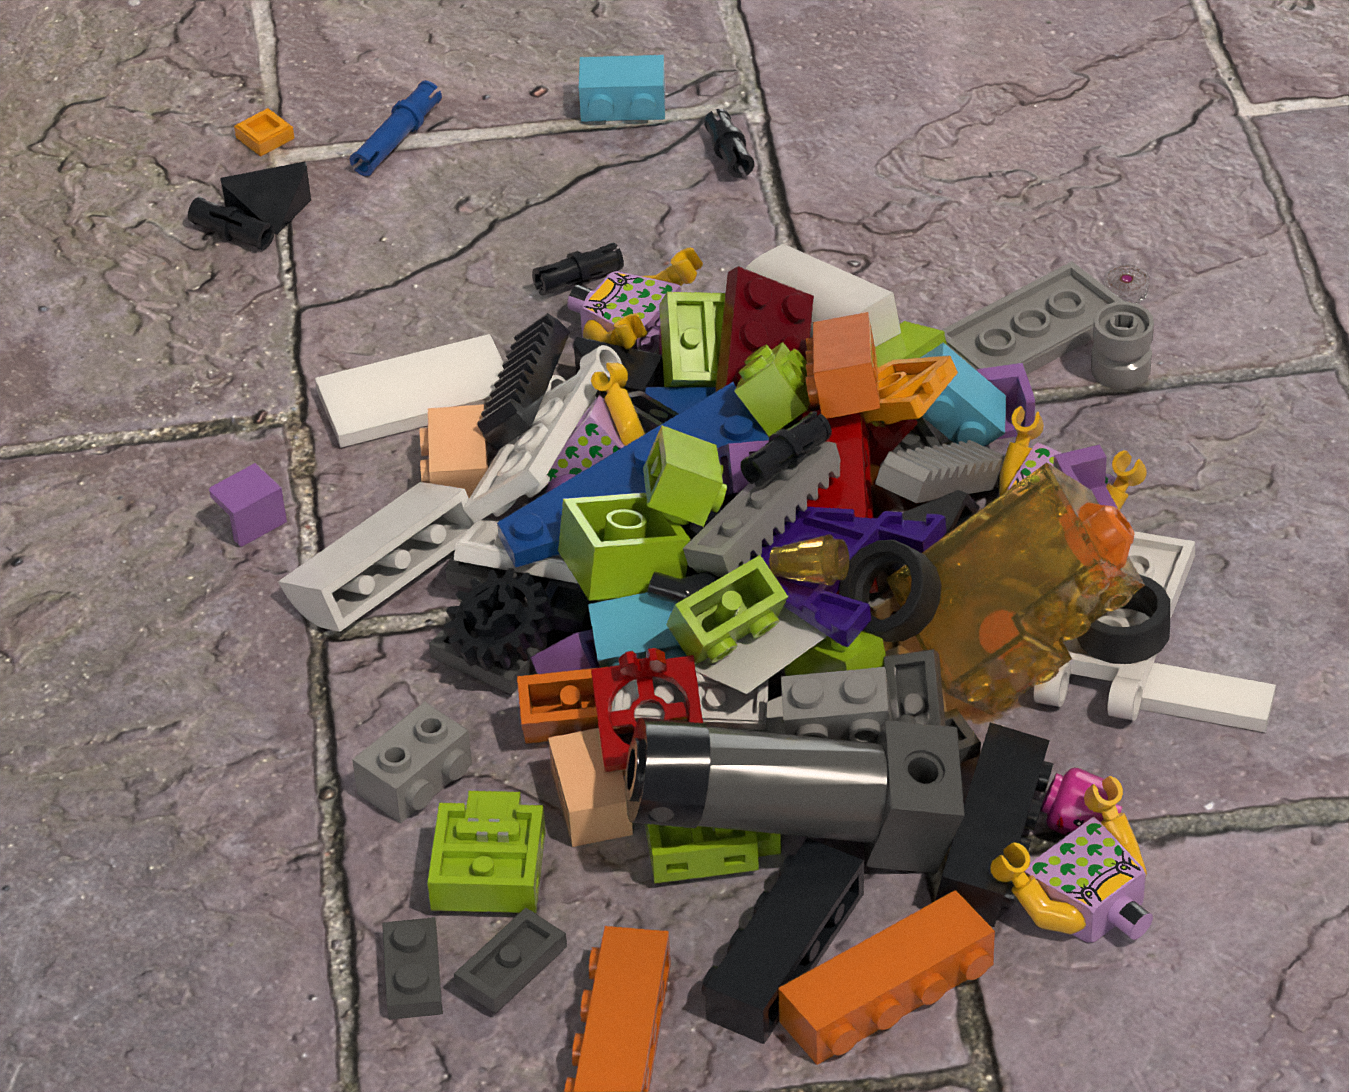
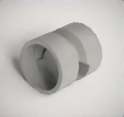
M1113 302L1104 305L1096 312L1093 322L1094 345L1091 355V372L1097 382L1113 389H1131L1140 386L1148 379L1151 373L1152 360L1150 345L1153 341L1154 320L1148 309L1131 302Z

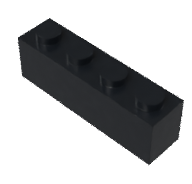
M990 722L964 804L965 816L954 836L935 901L956 890L992 927H995L1000 907L1011 910L1015 898L1012 892L1014 884L1012 881L1001 882L994 878L991 873V863L999 855L1004 856L1003 849L1011 843H1019L1027 851L1029 850L1031 839L1021 836L1024 828L1034 831L1043 801L1034 799L1033 796L1035 790L1042 793L1046 792L1054 763L1044 761L1050 740Z
M806 838L795 855L790 854L786 857L781 866L778 880L771 891L765 890L762 892L756 902L753 917L745 928L739 927L730 940L727 955L719 966L713 965L705 975L701 993L705 996L707 1021L765 1044L779 1023L778 988L817 966L864 895L863 859Z

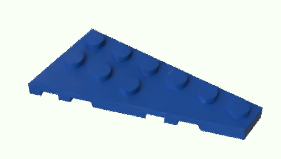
M734 382L497 522L498 536L515 568L559 555L558 546L563 499L646 493L643 467L662 425L715 444L717 448L731 443L769 440L766 432L734 392L736 388Z

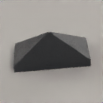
M305 161L220 178L224 206L226 208L231 205L238 207L244 211L245 215L270 223L274 226V234L276 235L311 201Z

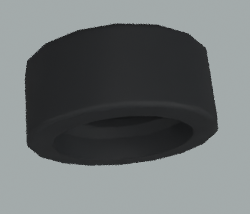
M895 540L875 541L861 548L847 563L840 579L839 595L869 604V593L873 582L885 568L895 563H902L909 568L912 577L911 591L905 604L896 614L884 620H880L871 614V621L863 629L867 633L882 638L885 642L905 641L919 634L932 621L940 604L941 581L937 568L926 555Z
M1115 572L1112 574L1116 584L1109 589L1094 580L1086 583L1077 594L1075 601V636L1083 650L1096 659L1115 664H1132L1148 660L1162 651L1170 638V598L1164 587L1152 578L1126 572ZM1114 609H1132L1144 613L1149 619L1138 625L1117 627L1102 623L1096 617Z

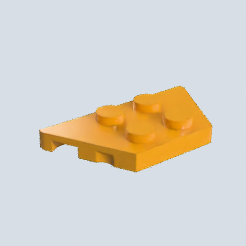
M951 356L897 359L878 367L880 409L863 412L866 424L873 421H883L884 424L888 425L900 420L919 419L923 416L958 373ZM820 404L809 405L808 410L805 412L821 410Z

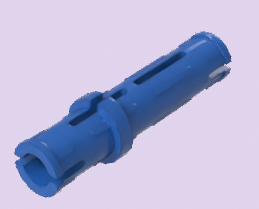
M423 80L406 99L399 100L392 107V114L350 156L351 166L362 159V162L354 168L357 173L363 176H370L375 168L409 132L417 131L423 125L425 115L442 99L441 91H437L431 98L429 97L438 88L434 83Z

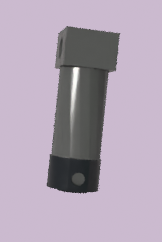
M902 715L895 721L885 720L875 743L707 727L704 723L642 717L639 718L635 726L628 751L625 795L629 822L684 828H697V826L864 842L865 867L937 873L965 816L957 727L919 724L910 715Z

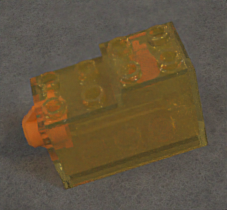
M1046 462L922 552L937 568L941 581L940 604L932 621L915 636L923 651L934 649L939 653L942 688L945 693L990 715L1010 709L1018 702L1020 695L1035 685L1043 684L1053 679L1058 674L1059 668L1072 660L1064 642L1085 634L1090 629L1091 623L1108 611H1114L1125 606L1131 600L1132 594L1145 586L1128 556L1130 546L1134 542V531L1128 520L1116 507L1100 505L1092 490ZM906 565L886 578L900 607L905 604L911 591L912 577Z

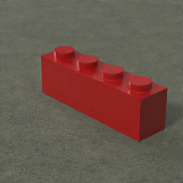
M821 410L815 411L817 412V416L821 414ZM813 411L803 412V418ZM863 412L827 418L832 429V435L827 442L836 443L841 459L840 476L838 478L829 477V487L827 489L818 488V498L816 500L807 499V507L854 509L855 517L874 518L869 430ZM877 577L873 582L870 593L878 592Z

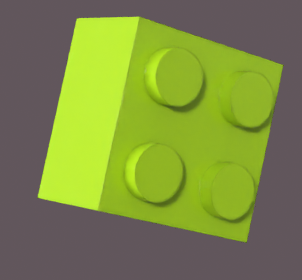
M646 493L563 499L558 552L589 601L596 600L601 602L646 593L655 571L679 579L686 577L688 562L683 548L690 542V538L680 524L665 518L661 511L647 507Z

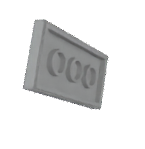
M1071 261L942 329V331L945 333L947 346L976 371L981 368L1023 363L1026 374H1029L1092 340L1093 322L1096 312L1104 305L1124 301Z

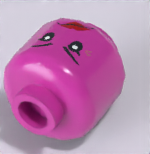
M1076 767L1069 769L1065 772L1064 776L1056 773L1040 809L1041 812L1047 814V826L1052 831L1068 836L1092 817H1095L1100 822L1104 820L1102 813L1091 811L1084 802L1085 791L1092 784L1096 785L1099 795L1103 799L1108 800L1107 793L1102 785L1104 778ZM1116 804L1118 813H1121L1122 806Z

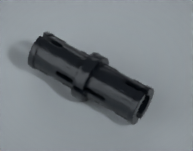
M716 109L720 120H716L712 111L709 112L704 119V126L712 137V147L715 154L724 160L731 176L742 178L738 166H742L746 176L753 171L754 160L746 149L744 134L734 126L726 110Z
M197 197L192 201L188 210V220L190 222L218 232L219 237L231 241L235 238L260 250L267 249L273 241L275 233L273 225L245 215L244 211L238 207L231 205L226 208L207 201L205 198Z
M614 242L589 252L581 253L575 251L567 254V258L559 262L534 268L532 278L536 290L539 289V294L542 296L572 285L584 286L589 284L590 279L623 269V255L620 248L617 249V244Z
M813 411L787 430L781 429L773 433L765 446L741 461L740 468L745 479L750 484L755 483L756 487H760L780 471L786 468H795L804 460V455L831 437L832 429L828 420L822 414L817 416V412Z

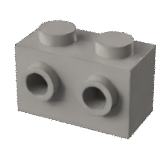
M885 667L781 677L783 722L786 735L875 743L885 720L892 721L891 700Z
M424 701L352 759L357 794L399 823H402L415 811L426 807L438 792L453 780L461 778L472 765L469 731Z

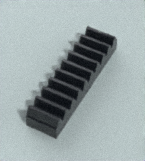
M549 313L515 335L514 339L516 342L510 346L512 351L506 355L508 360L502 365L504 370L498 374L500 379L494 383L496 389L490 392L491 399L485 404L487 409L482 411L481 415L483 418L477 422L483 437L497 451L532 427L569 337L570 331L558 318H554Z

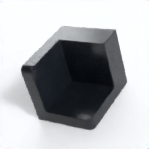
M551 579L545 591L550 598L549 602L554 610V615L548 617L553 628L551 632L539 633V637L544 644L541 648H538L540 651L552 646L559 630L574 634L591 630L592 624L588 604L599 602L596 600L589 601L578 583Z

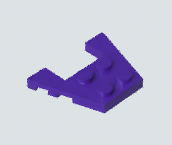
M807 507L805 511L796 510V520L793 523L784 521L785 532L783 534L773 533V544L771 546L762 544L761 557L788 595V599L783 607L840 645L849 647L871 621L870 604L836 594L840 588L841 576L849 560L861 548L880 540H895L927 555L947 532L945 516L940 514H927L926 521L903 520L902 512L884 511L878 518L855 517L854 509ZM750 555V560L754 559L756 556Z

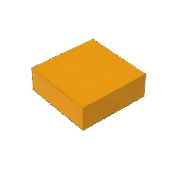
M269 108L234 126L236 138L260 157L295 139L293 126Z

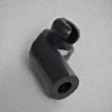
M655 571L649 583L648 596L676 604L719 578L712 573L701 572L679 579Z

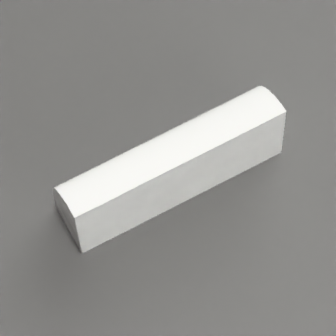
M781 244L758 256L746 267L747 270L814 295L810 338L813 337V322L865 312L869 313L875 347L901 333L893 292L788 245Z
M419 482L279 580L278 583L289 601L307 620L321 628L340 632L455 550V544L475 524L463 511V507L469 500L467 493L463 488Z

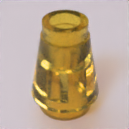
M830 534L781 547H773L769 558L770 570L775 577L831 586L836 580H844L847 577L849 570L848 548L843 539H834Z

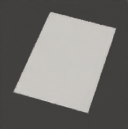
M783 607L778 615L780 622L773 629L758 638H754L749 633L736 641L738 647L728 656L715 663H712L707 658L695 665L696 672L748 694L826 638L827 635Z

